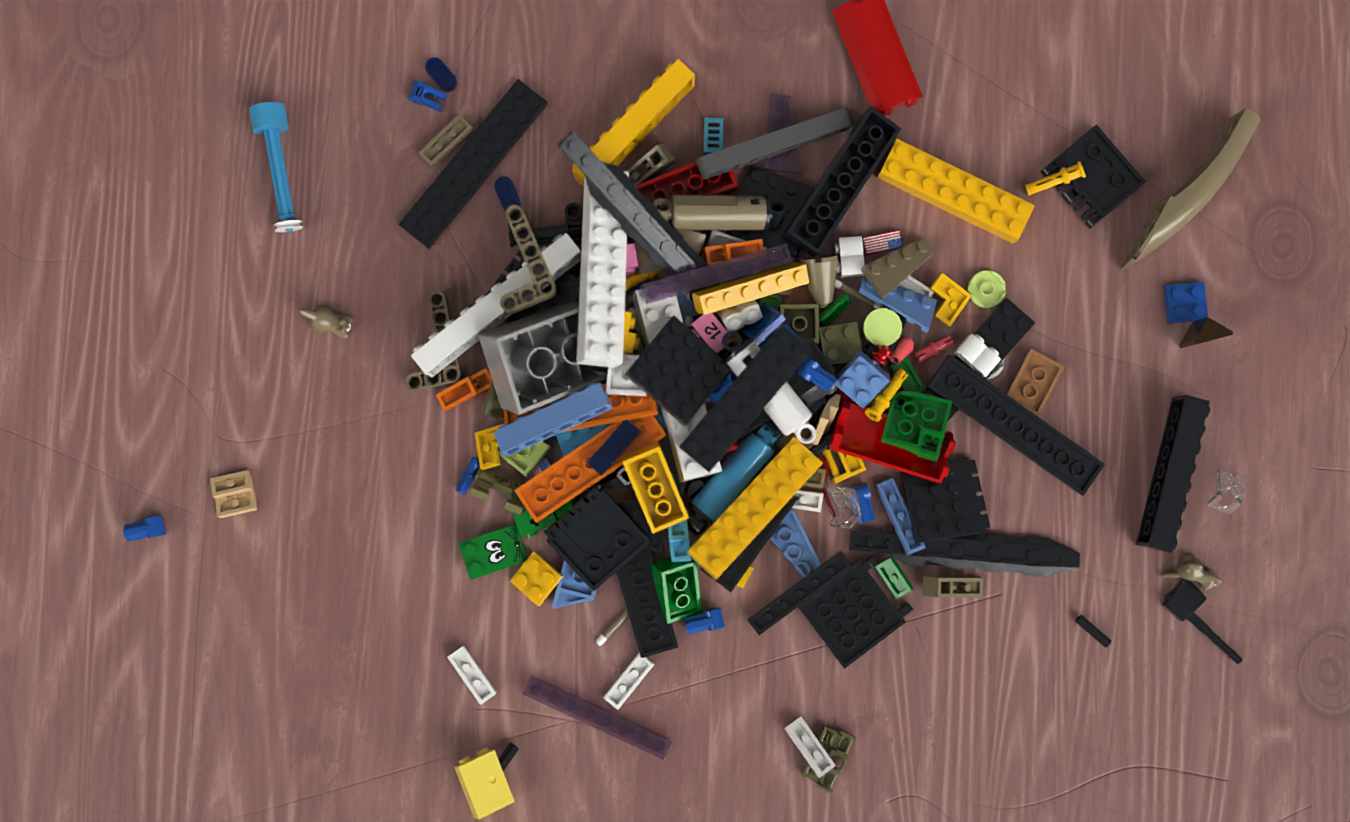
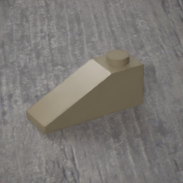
M657 144L626 172H629V178L632 180V184L636 186L664 171L677 158L667 144Z
M923 576L922 595L937 598L983 597V578Z

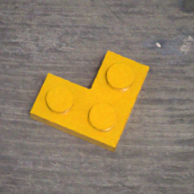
M940 273L929 288L943 299V302L933 316L946 326H951L972 295L945 274Z
M501 425L474 433L479 465L482 470L501 465L498 451L499 446L494 435V431L498 430Z

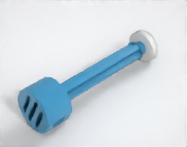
M264 102L249 107L254 134L264 135L278 218L282 221L273 225L277 227L275 232L300 230L303 228L300 225L303 221L293 220L295 214L280 133L289 130L285 105L280 102Z

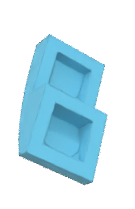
M686 519L668 527L672 563L691 561V557L687 554L690 546Z

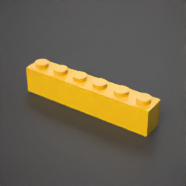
M793 262L693 292L692 298L695 311L706 315L808 284L809 278L806 264Z

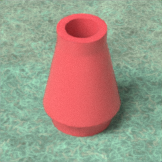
M902 336L898 339L892 352L893 358H890L894 364H899L913 351V340L907 336Z

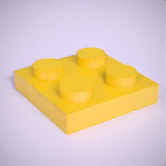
M533 551L510 582L536 606H540L564 576L540 554Z

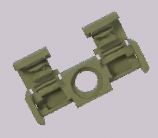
M479 469L470 495L487 501L490 493L488 490L493 488V490L511 497V499H507L504 509L521 515L524 504L514 491L523 485L518 482L517 478L502 472L497 474L487 469ZM506 482L510 486H504L501 483Z
M825 726L818 741L822 744L824 742L829 744L830 748L833 747L829 757H840L842 764L840 767H834L818 778L812 768L808 773L811 767L808 763L802 776L815 782L819 781L816 783V786L831 793L833 791L831 789L837 774H841L849 757L846 754L852 741H856V737L847 734L845 731L840 732L841 736L838 731Z

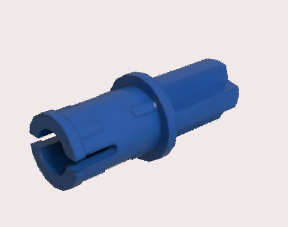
M471 457L472 459L465 472L462 471L463 475L456 487V491L460 494L465 495L480 468L479 460Z

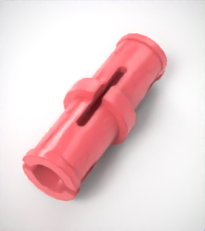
M946 335L936 342L932 341L929 343V346L914 352L915 357H919L917 359L918 362L922 363L932 356H938L941 351L954 346L953 340L949 341L951 339L950 335Z

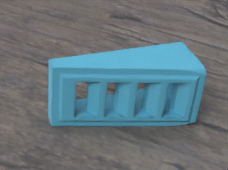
M705 118L704 155L723 149V118ZM708 123H719V127H710ZM708 130L719 131V134L708 133ZM708 137L719 138V141L708 140ZM708 144L719 145V147H708Z

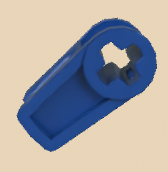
M414 80L413 90L411 94H408L407 99L418 105L441 112L443 106L437 101L426 97L432 96L435 99L445 101L447 94L423 82Z

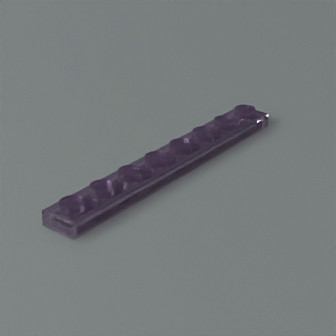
M786 243L641 285V289L647 305L791 263L792 259Z
M534 676L530 677L523 692V695L663 760L672 743V740Z

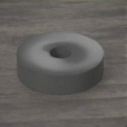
M821 398L809 407L812 416L807 422L810 425H817L824 407L829 401L828 399Z

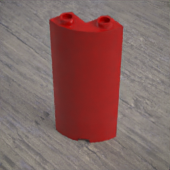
M851 0L832 11L869 106L884 116H888L898 106L906 105V107H911L917 104V100L922 98L923 95L885 0H857L855 2Z
M842 399L835 420V428L832 431L831 450L940 484L943 478L948 476L950 467L948 466L947 457L950 452L954 451L956 445L952 432L945 431L937 462L919 458L916 454L905 449L881 442L888 412L884 411L881 415V420L876 422L865 414L866 409L870 408L869 406L863 409L856 402Z

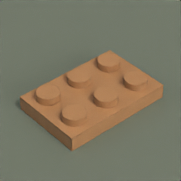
M1029 349L1006 395L1039 417L1065 366L1033 349Z

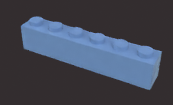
M592 383L586 387L587 389L575 391L563 400H555L550 406L538 408L529 416H521L516 419V422L501 425L498 430L494 431L501 453L511 456L613 409L605 387L600 383Z

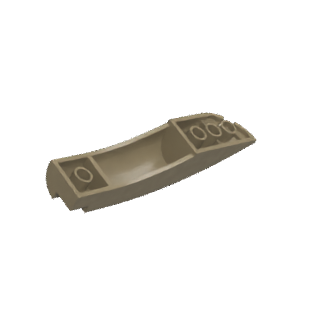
M1246 107L1229 119L1213 150L1202 166L1174 195L1156 204L1121 267L1122 270L1134 265L1163 245L1189 223L1212 199L1235 168L1260 123V117L1257 113Z

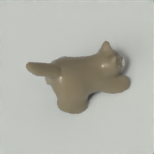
M319 305L313 311L307 309L299 310L300 314L310 318V327L313 331L318 333L329 331L340 338H348L347 331L351 328L350 323L354 321L353 317L333 313L325 305Z
M1193 554L1184 555L1176 571L1161 574V578L1181 577L1186 580L1197 581L1201 584L1204 593L1211 587L1216 586V583H1222L1218 574L1209 567H1203L1199 559Z

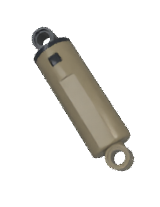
M674 194L671 196L670 201L659 198L653 202L661 216L670 223L672 228L677 230H767L769 225L774 227L782 225L787 210L786 203L778 199L769 201L767 195Z

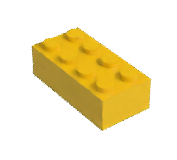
M657 442L621 457L652 533L689 518Z

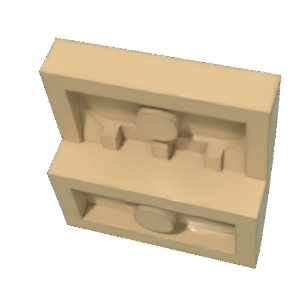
M839 394L834 395L824 407L815 428L816 438L810 444L818 445L822 434L828 432L839 408Z
M249 470L210 478L212 497L215 498L218 518L221 519L257 510L256 496Z

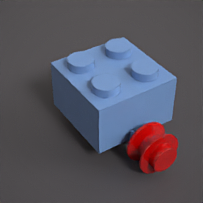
M877 345L879 350L877 352L872 351L873 359L859 350L835 376L837 380L834 384L838 387L837 391L840 395L839 408L842 399L855 401L864 409L890 381L889 374L879 366V364L886 365L885 360L887 358H893L889 347Z

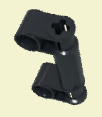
M569 203L565 207V225L531 228L537 244L553 243L552 240L555 237L565 233L571 239L582 238L583 212L579 204ZM573 208L579 210V214L576 217L569 216V211ZM514 212L511 215V219L513 220L515 215H521V213ZM508 222L509 243L512 248L518 245ZM522 230L519 232L518 236L520 238H525L528 236L529 232L527 230Z

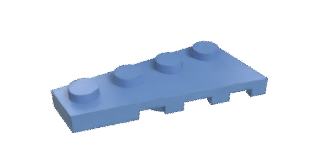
M865 275L863 276L859 293L879 305L884 304L889 310L906 317L907 322L912 325L916 323L922 327V331L928 332L937 302L936 299L898 286L881 300Z
M790 510L770 539L804 578L822 563L795 510Z

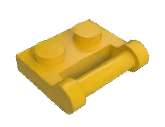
M831 449L825 450L822 453L834 477L832 478L834 484L866 470L862 459L837 452L846 472L840 474L830 452Z

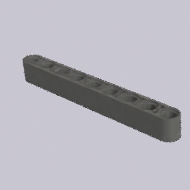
M845 107L704 155L696 160V164L702 178L708 179L853 128L855 124L849 109Z

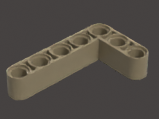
M511 205L506 210V218L534 281L501 297V308L508 314H515L552 298L556 294V286L524 211L518 205ZM514 212L521 213L520 218L517 220H512L511 215ZM527 230L529 233L527 237L520 238L518 236L519 232ZM529 248L536 249V253L533 256H527L526 252ZM543 266V273L539 275L535 274V267ZM545 284L552 285V289L548 293L542 292V287ZM526 292L533 293V298L529 301L523 299ZM512 299L515 301V305L510 309L505 308L506 301Z
M435 290L429 294L428 303L434 333L437 331L440 333L445 329L444 325L452 320L447 296L441 291ZM437 296H442V302L435 305L434 299ZM441 314L446 315L444 323H438V317ZM460 356L437 373L439 379L436 383L432 384L430 376L420 371L411 373L406 377V387L419 392L453 385L463 379ZM451 370H456L457 377L451 380L449 373ZM418 377L420 383L417 387H413L411 382L414 378Z

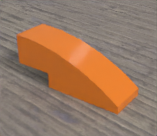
M762 239L707 246L701 249L702 258L709 266L765 258Z
M486 367L436 394L444 412L488 391L492 383L489 368Z

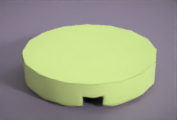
M980 271L972 276L968 282L967 292L972 295L970 300L973 304L987 309L995 307L1002 302L1006 294V285L1001 275L995 271Z
M878 308L870 312L863 323L865 338L875 346H889L895 343L902 332V322L899 316L887 308Z

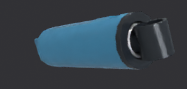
M769 421L760 428L757 435L750 432L738 445V449L734 450L721 465L722 471L714 474L688 504L694 510L688 514L687 526L694 536L697 537L706 528L708 522L713 525L775 455L776 452L772 448L781 439L783 433L780 431L779 435L773 438L774 430L769 429L765 431Z

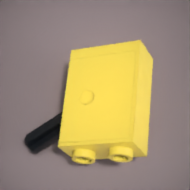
M509 743L499 758L495 750L484 748L477 751V755L472 758L467 756L458 761L459 764L454 766L475 819H481L515 802L503 773L518 751V747L515 744Z

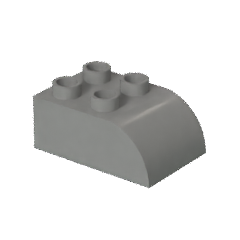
M579 301L557 305L478 334L502 409L520 415L586 388L592 383H598L607 379L608 367L577 364Z

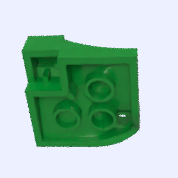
M912 391L895 393L892 397L881 442L905 449L916 454L919 458L937 462L953 401ZM901 401L904 404L900 406L897 402Z

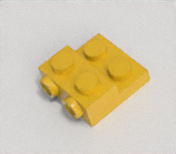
M624 311L623 355H634L635 349H639L641 338H638V333L631 332V329H635L637 318L633 317L634 313Z

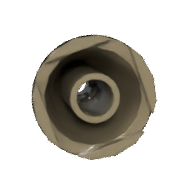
M837 255L800 259V263L806 264L809 278L807 286L813 304H819V308L828 307L829 303L833 302L838 265Z

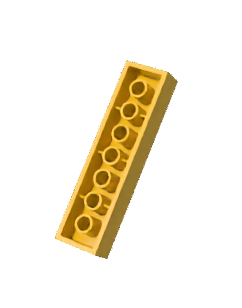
M679 59L669 63L665 68L666 72L662 76L658 75L653 80L650 89H645L639 95V100L627 107L625 110L626 114L622 118L618 117L613 122V127L601 134L599 137L600 141L596 145L592 144L589 147L600 161L618 166L694 87L695 74ZM573 164L572 172L574 178L584 187V174Z
M896 139L877 176L878 179L1012 244L1019 240L1035 205L899 139Z
M793 437L688 550L687 554L716 580L816 472L823 462Z

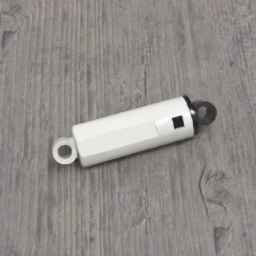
M729 331L722 337L723 348L731 354L724 361L738 377L760 351V348L752 338L744 343L741 336L734 331ZM734 336L737 339L736 346H728L726 343L727 337ZM786 381L764 407V411L785 436L793 432L798 441L805 444L811 443L816 438L815 428L807 422L812 413ZM804 428H808L811 433L807 439H803L800 434Z

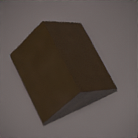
M1209 317L1192 322L1180 343V349L1233 335V332Z

